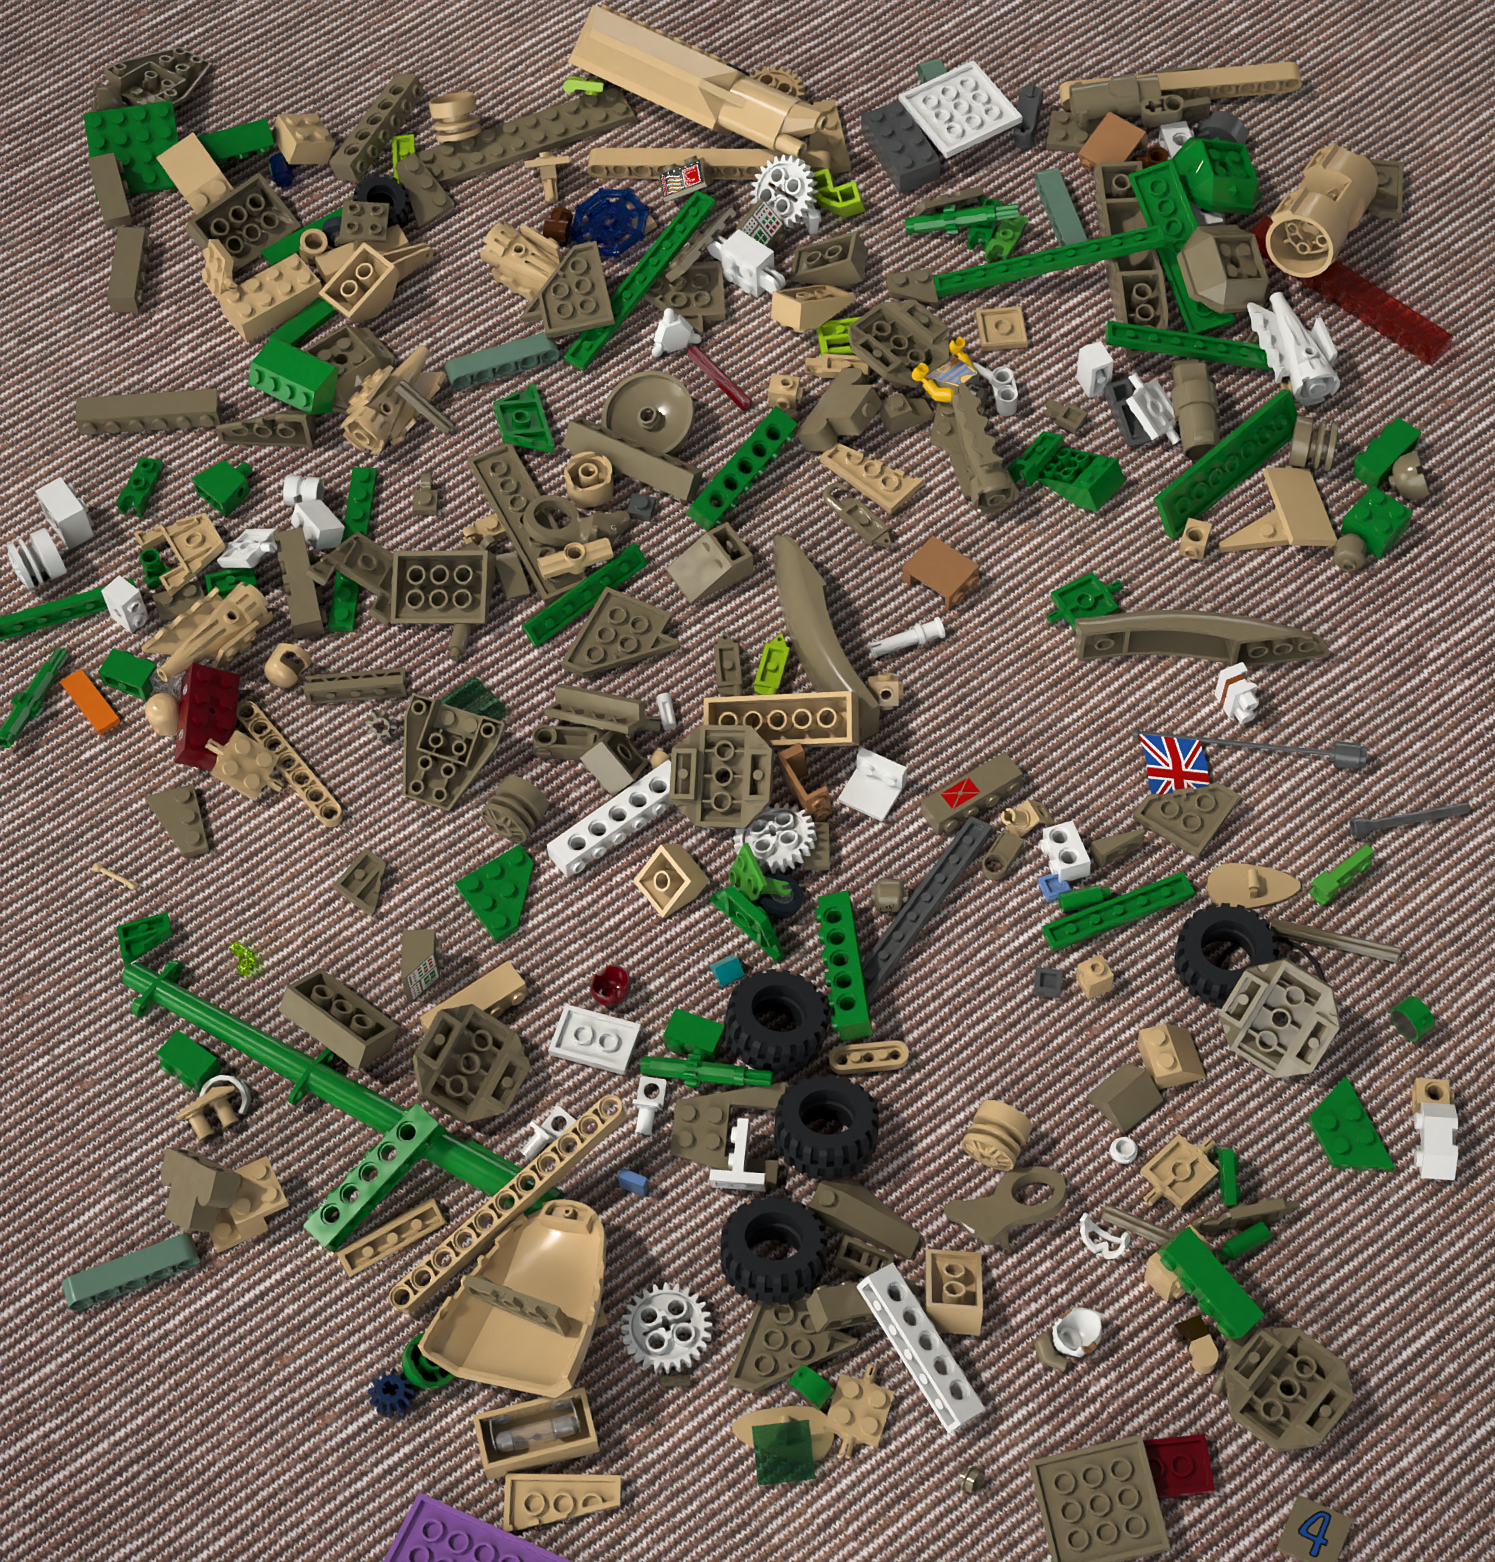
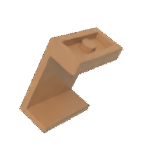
M1109 111L1078 152L1080 165L1085 170L1091 172L1095 170L1097 163L1126 162L1136 147L1144 149L1147 145L1146 131Z
M932 536L903 566L902 581L911 585L918 579L945 597V609L949 611L955 604L958 605L963 600L965 593L969 589H973L978 584L980 579L979 565L935 536Z
M797 743L778 753L777 758L781 778L799 808L806 810L807 816L811 815L813 822L825 820L832 814L827 787L824 786L807 795L798 780L808 775L805 752L801 744Z

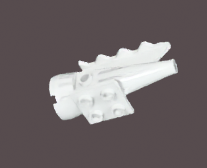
M1276 292L1270 296L1273 312L1253 302L1248 303L1247 308L1251 317L1252 330L1258 333L1260 348L1266 351L1268 367H1272L1275 372V383H1280L1282 377L1289 376L1293 395L1296 401L1299 400L1302 405L1318 404L1325 400L1323 396L1331 393L1332 396L1340 387V379L1332 366L1335 358L1338 356L1337 346L1333 344L1329 329L1325 326L1322 318L1316 319L1312 332L1305 329L1281 292Z

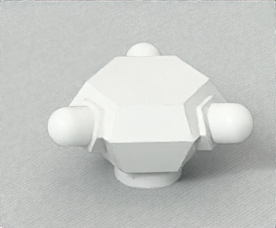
M667 308L664 311L663 320L658 325L652 355L660 357L662 353L666 352L668 354L686 348L688 344H699L702 338L699 334L694 333V327L681 315L674 314L673 309Z

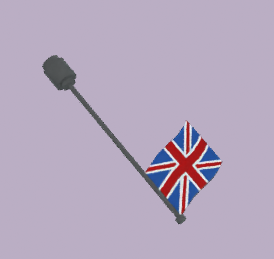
M1134 728L1133 738L1139 737L1146 758L1151 794L1157 793L1158 795L1190 787L1194 789L1207 787L1210 784L1207 762L1200 742L1329 756V761H1333V766L1354 769L1365 767L1367 747L1361 746L1359 743L1336 741L1335 746H1330L1328 751L1139 731V728Z

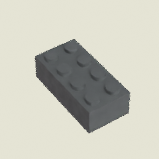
M900 101L861 114V134L899 194L940 179V159L911 114Z

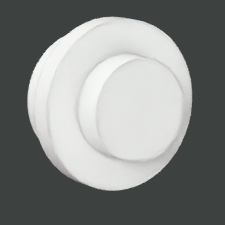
M1120 1137L1112 1142L1110 1154L1116 1162L1128 1164L1134 1161L1137 1156V1145L1130 1138Z

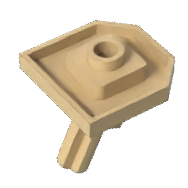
M552 152L539 153V157L535 158V160L524 161L525 169L540 168L545 201L550 204L557 202L558 183L555 166L570 164L569 156L558 157L557 155L553 156Z

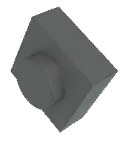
M632 493L627 510L630 518L651 522L656 505V497Z
M1036 967L1033 995L1060 998L1063 970Z

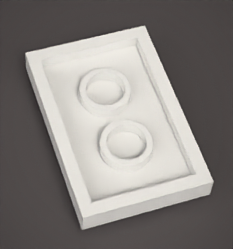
M565 1004L548 1052L551 1056L625 1075L641 1032V1024Z

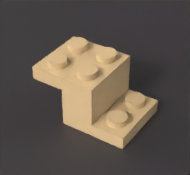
M267 1156L234 1170V1172L241 1175L234 1204L229 1209L219 1208L214 1231L212 1233L209 1232L218 1253L268 1231L269 1229L264 1217L289 1206Z

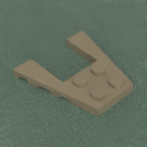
M786 1082L774 1083L772 1087L757 1086L676 1100L671 1156L717 1170L732 1171V1169H728L729 1157H726L730 1108L775 1111L779 1098L786 1091ZM748 1158L746 1172L764 1173L767 1179V1186L770 1189L777 1190L779 1161Z

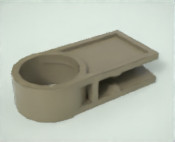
M1003 829L982 860L981 868L984 877L992 881L1002 879L1023 849L1025 840ZM990 861H999L1003 864L1004 868L999 872H991L985 865Z

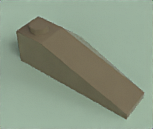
M287 410L218 425L216 431L220 444L313 448L317 423L314 414L311 415L302 410Z
M835 1176L833 1180H825L824 1177L809 1204V1209H812L817 1214V1219H820L823 1225L910 1261L921 1238V1234L857 1180L850 1177L840 1178V1176Z

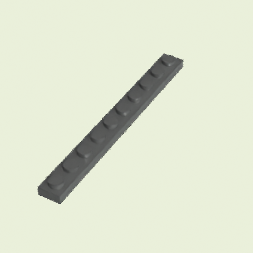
M970 816L863 961L862 966L868 1003L994 832L992 825ZM829 1008L830 1014L834 1016L835 1009L831 1010Z

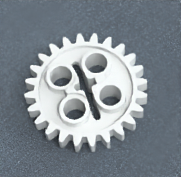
M782 155V158L775 156L774 162L767 161V168L760 167L761 175L755 174L758 182L751 184L756 189L750 192L751 195L755 196L750 203L755 205L759 198L764 199L784 223L785 230L786 227L793 228L794 223L800 225V217L807 219L806 211H813L810 203L817 201L812 196L818 193V190L813 189V186L818 181L812 179L815 173L809 171L811 166L805 164L804 160L797 159L792 155L790 157ZM771 182L775 186L782 188L783 191L796 197L798 201L796 202L793 199L786 197L784 193L771 187Z
M776 803L773 809H770L768 805L765 811L759 815L748 829L736 828L737 836L733 837L737 856L743 844L748 843L762 873L764 874L770 869L771 873L775 874L776 869L779 868L782 873H785L786 866L795 869L794 862L796 861L804 863L802 856H810L809 849L815 848L814 841L817 840V831L811 815L807 816L806 810L799 811L797 805L790 809L789 803L780 808L779 804Z
M667 1282L664 1283L663 1290H659L656 1284H654L653 1293L643 1289L644 1298L641 1299L634 1296L636 1306H626L628 1313L631 1315L622 1316L623 1322L627 1324L621 1326V1331L623 1334H627L623 1337V1343L630 1344L627 1347L628 1354L636 1353L634 1356L635 1363L644 1359V1369L649 1368L653 1364L655 1373H658L661 1367H665L666 1374H669L672 1366H675L676 1370L681 1372V1364L683 1363L691 1368V1358L693 1357L700 1361L701 1357L698 1350L707 1352L708 1349L705 1342L712 1340L711 1334L708 1331L713 1330L712 1323L707 1322L711 1319V1313L704 1312L707 1309L706 1302L698 1304L700 1300L699 1294L697 1293L690 1297V1288L687 1287L683 1292H680L679 1284L677 1283L673 1290H669ZM675 1307L684 1310L680 1315L669 1313ZM648 1315H653L657 1318L652 1323H645L643 1321L644 1317ZM668 1325L671 1330L665 1331L663 1326ZM682 1333L691 1335V1338L687 1341L677 1339ZM654 1341H662L664 1343V1346L660 1349L650 1347Z

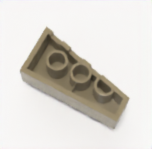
M303 528L273 533L275 543L277 544V554L296 639L324 634L323 624L328 623L325 608L320 609L319 605L324 603L321 589H316V584L319 583L305 575L308 568L316 564L313 550L308 551Z

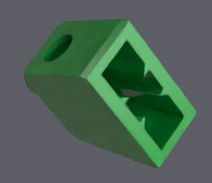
M221 461L192 478L196 493L227 518L249 494L250 488L246 478L253 473V470L246 462L234 468L227 461Z

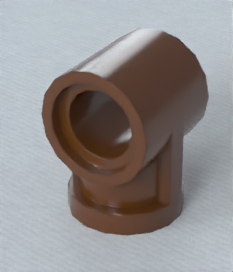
M1154 146L1146 151V155L1133 156L1132 161H1142V167L1145 169L1167 161L1168 152L1162 147Z
M555 207L551 212V218L547 217L545 219L543 237L547 239L552 238L556 242L567 243L570 236L573 214L564 207Z

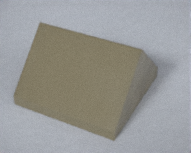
M1124 1063L1086 1097L1124 1135L1163 1102V1098L1148 1071Z

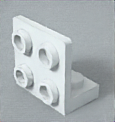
M861 747L857 754V768L840 794L838 801L879 821H884L906 785L907 767Z

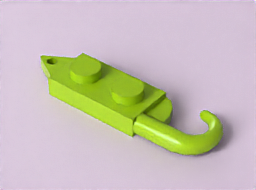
M782 633L770 643H765L754 682V691L757 695L779 694L790 654V647L786 646Z

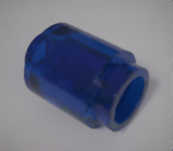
M282 153L273 155L269 159L273 182L281 188L290 186L294 179L292 164L287 162Z

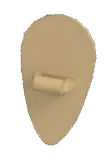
M1228 863L1218 866L1211 872L1207 881L1209 897L1215 904L1220 907L1221 903H1230L1231 907H1237V904L1245 906L1244 910L1280 903L1297 894L1301 888L1300 882L1286 873L1266 867L1240 863Z
M787 1406L758 1410L742 1416L732 1424L734 1435L748 1446L763 1453L799 1463L815 1462L823 1458L831 1449L834 1440V1433L823 1430L827 1415L809 1406Z

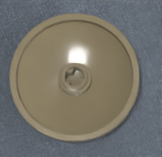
M643 371L625 378L611 391L602 411L603 427L668 455H672L683 446L690 436L695 422V406L689 391L676 377L661 371Z

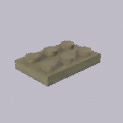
M1052 111L1046 150L1078 153L1104 118L1087 120V123L1081 124L1073 121L1071 112Z

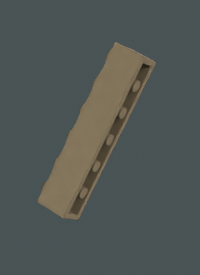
M217 389L83 397L76 400L75 421L80 435L221 425V400Z
M582 417L569 421L562 446L569 449L573 455L582 452H595V455L600 457L603 455L610 461L612 472L626 474L637 483L649 484L653 490L667 492L673 495L674 499L683 502L696 497L704 471Z

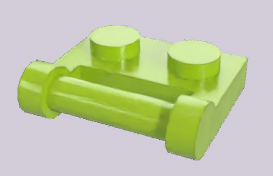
M570 76L564 82L563 89L567 93H572L578 89L585 90L587 95H598L599 92L604 91L606 80Z
M860 317L826 321L816 328L821 357L824 354H854L850 346L828 348L827 345L849 343V326Z

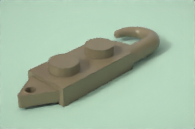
M832 483L824 489L823 499L826 504L871 547L878 545L891 549L890 528L858 499L848 498L838 502L831 495L835 489L847 491L848 487L846 485Z
M724 631L718 643L714 645L718 692L725 697L743 696L738 642L735 643Z
M1269 1197L1252 1205L1247 1203L1234 1205L1229 1209L1228 1213L1223 1214L1216 1220H1212L1211 1215L1200 1217L1192 1223V1226L1199 1233H1209L1228 1228L1231 1230L1254 1225L1260 1221L1264 1223L1283 1219L1285 1214L1301 1207L1299 1201H1284L1283 1198L1274 1200V1198Z
M1258 1296L1255 1304L1261 1310L1265 1299ZM1255 1325L1241 1338L1231 1340L1229 1337L1223 1350L1228 1354L1212 1388L1214 1394L1219 1395L1225 1388V1370L1246 1345Z

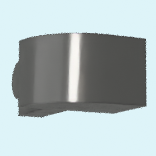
M1214 111L1210 120H1204L1197 126L1194 138L1214 139L1218 136L1224 141L1244 144L1249 131L1242 121L1233 114L1224 111Z

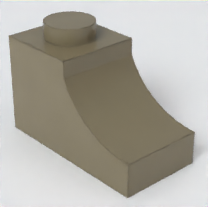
M900 393L882 400L880 419L890 435L933 419V412L923 396L909 399Z

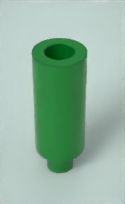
M1099 885L1061 893L1058 894L1059 907L1063 913L1103 903V898L1111 897V890L1109 886L1100 888Z
M1260 1221L1224 1242L1223 1249L1217 1251V1256L1222 1262L1228 1258L1234 1261L1270 1240V1231Z

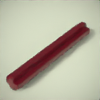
M694 345L688 349V357L741 410L746 411L752 406V400L698 346Z

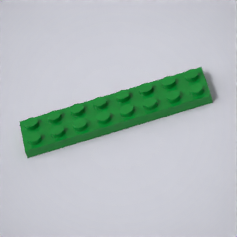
M1170 159L1128 174L1147 227L1161 224L1165 246L1156 248L1187 332L1202 335L1233 324L1235 319L1232 313L1220 314L1208 308L1202 302H1196L1189 298L1177 255L1198 225L1173 160Z
M1283 389L1154 498L1167 536L1175 539L1185 530L1188 518L1197 520L1292 439L1298 413L1290 390Z

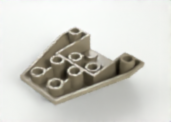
M178 46L117 62L106 68L104 75L110 85L121 94L122 102H126L129 106L172 100L175 107L187 100L212 68V63Z
M412 693L404 716L402 796L451 811L498 748L506 723Z

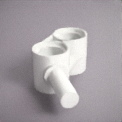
M974 362L973 365L979 375L989 380L988 382L991 384V391L996 399L997 412L1002 416L1013 415L1017 410L1018 391L1012 370L1007 367H998L992 372Z

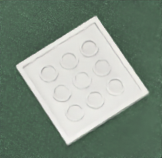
M974 60L899 95L901 104L946 158L1022 123V115Z

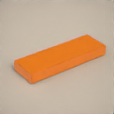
M82 669L60 681L61 686L99 736L121 723L119 717Z

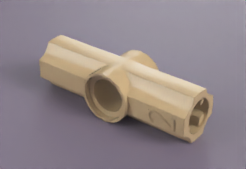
M605 537L583 545L576 542L570 543L564 548V551L538 558L537 562L542 578L545 580L567 572L580 574L586 570L587 566L614 558L611 544L608 538Z

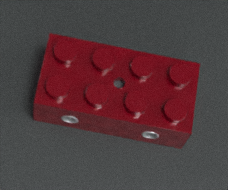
M192 662L182 676L175 763L208 771L213 770L218 755L205 748L210 738L224 746L229 742L236 729L239 674Z

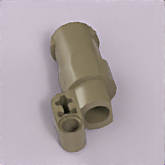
M1133 73L1113 76L1109 81L1082 84V81L1076 82L1069 87L1072 119L1075 123L1084 124L1087 123V120L1105 118L1109 111L1120 118L1141 116L1142 124L1147 127L1176 123L1181 121L1183 117V98L1179 95L1161 96L1158 75L1136 78Z
M1198 359L1173 361L1172 366L1174 388L1171 391L1175 421H1179L1184 457L1188 460L1199 461L1220 443L1217 418L1220 416L1216 386L1210 382L1208 365L1205 362L1199 363Z

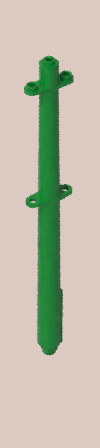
M170 960L165 965L164 971L161 974L139 962L129 964L123 970V984L142 995V997L135 998L131 1004V1011H133L135 1016L141 1018L156 1003L296 1084L288 1098L290 1104L297 1105L310 1092L383 1135L389 1128L395 1127L402 1119V1114L406 1110L404 1107L330 1068L329 1066L334 1061L336 1054L328 1048L314 1059L175 984L174 982L183 970L182 962ZM415 1129L407 1134V1141L414 1138L416 1134ZM447 1131L422 1156L424 1159L490 1197L495 1196L523 1170L472 1140L468 1143ZM535 1179L526 1182L525 1191H530L535 1187ZM552 1186L524 1213L529 1215L541 1209L543 1202L562 1199V1191ZM509 1198L504 1205L512 1208L515 1199Z

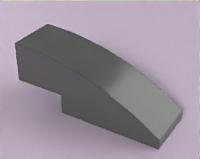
M1127 378L1106 384L1103 391L1107 403L1128 447L1151 442L1152 439L1145 432L1142 424L1126 402L1134 394L1130 380Z

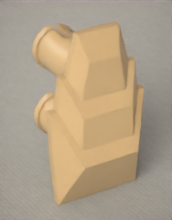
M212 1087L208 1093L197 1098L190 1106L182 1109L175 1117L176 1121H189L199 1141L214 1134L204 1115L205 1110L209 1108H214L223 1128L237 1123L239 1119L236 1117L228 1101L230 1097L235 1095V1087Z

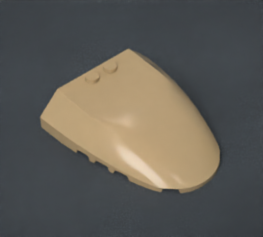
M560 1199L543 1202L541 1209L529 1215L522 1213L495 1238V1246L486 1256L480 1255L478 1257V1265L470 1275L478 1277V1275L484 1276L494 1284L509 1287L514 1291L559 1306L562 1312L566 1314V1319L571 1326L567 1336L564 1337L468 1294L462 1284L466 1278V1275L461 1278V1287L453 1297H447L418 1344L424 1357L459 1378L557 1398L573 1387L589 1348L599 1314L606 1266V1233L597 1213L592 1208L581 1202Z

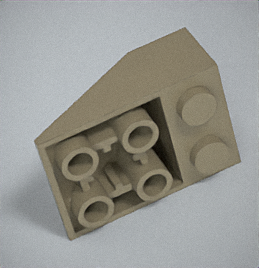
M725 522L706 532L669 565L666 571L692 605L753 573V555L730 524Z

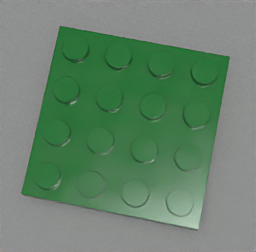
M172 100L83 113L90 158L114 152L116 159H121L124 173H120L122 181H127L130 191L126 196L177 188L156 158L179 142Z

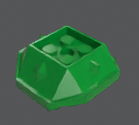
M1218 136L1214 139L1190 137L1172 157L1188 201L1193 202L1200 208L1212 212L1250 215L1263 201L1256 177L1257 170L1252 166L1246 146L1243 143L1224 141Z

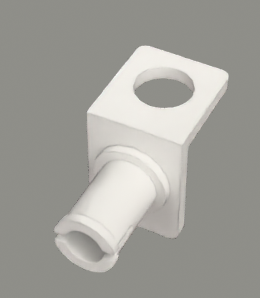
M640 1077L637 1099H633L632 1102L639 1109L635 1133L652 1135L655 1111H663L667 1085L665 1079ZM649 1084H656L659 1087V1095L654 1099H649L644 1094V1089Z
M557 1106L541 1126L533 1121L529 1123L534 1128L535 1134L520 1152L533 1161L548 1143H553L577 1120L560 1106ZM559 1116L564 1117L567 1122L565 1129L560 1132L555 1131L552 1126L554 1119Z

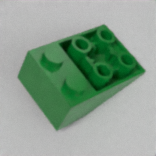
M1066 447L1059 450L1049 463L1043 467L1038 473L1039 478L1037 479V481L1076 506L1096 512L1126 482L1117 459Z

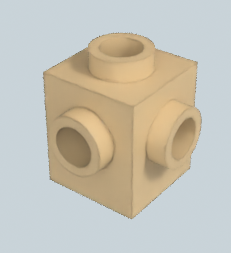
M772 374L768 389V407L777 406L782 410L790 408L796 410L798 401L802 402L804 387H800V377Z
M883 672L879 673L878 676L868 677V690L880 705V710H891L893 706H899V698H903L904 693L903 683H899L898 676H893V673Z

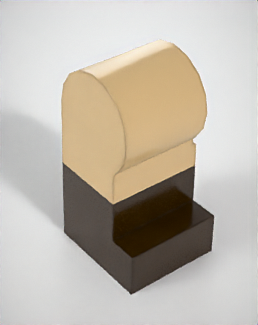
M1201 1315L1175 1324L1172 1334L1177 1343L1185 1341L1192 1355L1191 1363L1195 1371L1201 1374L1211 1373L1216 1367L1219 1354Z

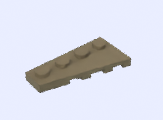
M732 207L710 223L706 220L697 229L699 233H695L688 240L690 245L687 244L678 253L680 257H676L669 264L671 269L665 276L670 282H673L685 273L702 254L701 252L711 244L713 238L726 227L725 223L734 218L737 213Z
M467 1274L462 1283L468 1294L564 1337L567 1336L571 1328L566 1319V1314L562 1312L559 1306L514 1291L509 1287L494 1284L491 1280L481 1275L475 1277Z

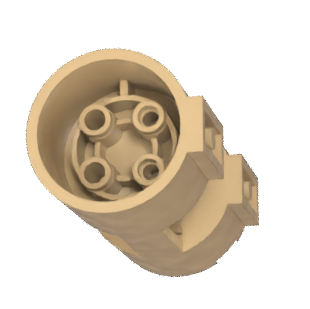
M1337 143L1319 149L1302 171L1305 178L1298 190L1286 194L1271 216L1273 223L1266 235V248L1272 261L1282 271L1296 277H1313L1325 271L1336 260L1335 257L1341 250L1348 232L1358 227V223L1364 215L1363 213L1375 197L1379 184L1378 175L1373 164L1364 155H1357L1347 151V148H1340Z

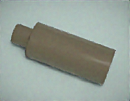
M457 623L454 625L448 646L449 658L451 660L458 661L460 656L465 654L473 624Z

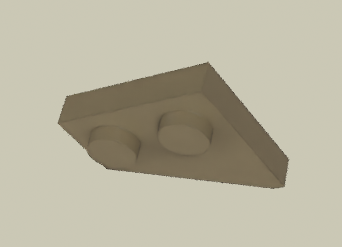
M931 268L886 274L890 298L921 301L931 304V308L934 309L939 307Z
M195 580L185 584L171 597L167 590L152 595L160 619L173 620L181 613L188 611L205 595L199 580Z
M365 848L333 884V889L370 917H373L383 882L386 862Z

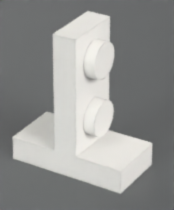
M738 1118L737 1127H732L731 1143H735L734 1153L729 1154L728 1169H732V1171L710 1169L709 1181L711 1187L766 1192V1175L764 1173L746 1172L751 1130L749 1119Z

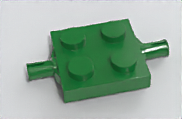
M1093 572L1051 592L1050 598L1058 610L1046 614V618L1050 624L1063 618L1068 621L1076 632L1075 619L1117 614L1119 607L1112 599L1111 594L1122 590V583L1117 580L1106 586L1097 579Z

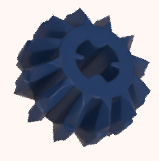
M392 1368L390 1375H386V1372L381 1370L380 1375L382 1379L372 1378L371 1382L374 1387L368 1389V1395L372 1397L369 1403L371 1407H377L376 1411L380 1416L386 1411L388 1418L391 1419L395 1411H398L399 1415L403 1416V1407L412 1408L413 1403L410 1399L417 1397L416 1391L413 1390L415 1385L407 1380L408 1378L405 1376L404 1371L398 1375L397 1370ZM394 1390L396 1395L391 1397L388 1392Z

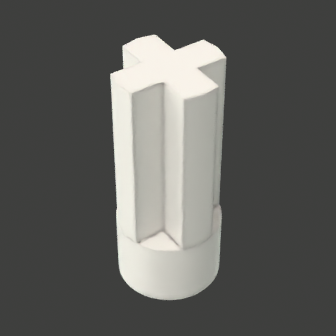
M669 693L659 694L656 700L663 729H675L677 726L671 695Z

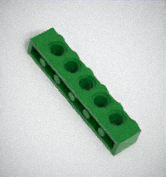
M775 406L698 496L685 514L707 532L712 526L718 527L726 518L723 513L727 509L732 511L740 501L737 496L741 492L746 494L754 485L751 481L756 475L760 478L768 468L765 463L769 459L774 461L782 450L779 448L783 442L788 444L796 435L793 430L798 424L780 408ZM768 434L774 435L776 440L770 439ZM753 450L759 451L762 457L755 455ZM739 467L746 468L748 473H743ZM725 483L731 484L734 490H729ZM711 500H716L720 507H715Z
M849 891L819 896V907L815 908L817 922L822 923V928L818 929L820 943L825 944L826 949L821 950L824 966L828 965L829 969L824 974L827 988L831 987L832 993L828 994L830 1009H835V1015L831 1016L834 1032L839 1031L842 1041L873 1035L856 922Z
M418 1103L407 1108L402 1114V1119L395 1127L389 1128L384 1133L383 1140L376 1147H372L367 1151L364 1160L358 1167L351 1169L346 1174L345 1181L338 1188H334L329 1192L322 1206L309 1214L307 1222L303 1227L326 1249L334 1253L447 1129ZM415 1129L416 1134L414 1138L407 1141V1134ZM397 1150L396 1157L388 1161L389 1153ZM378 1170L376 1179L370 1182V1174ZM359 1191L358 1198L354 1202H350L352 1193ZM339 1211V1219L332 1223V1215Z

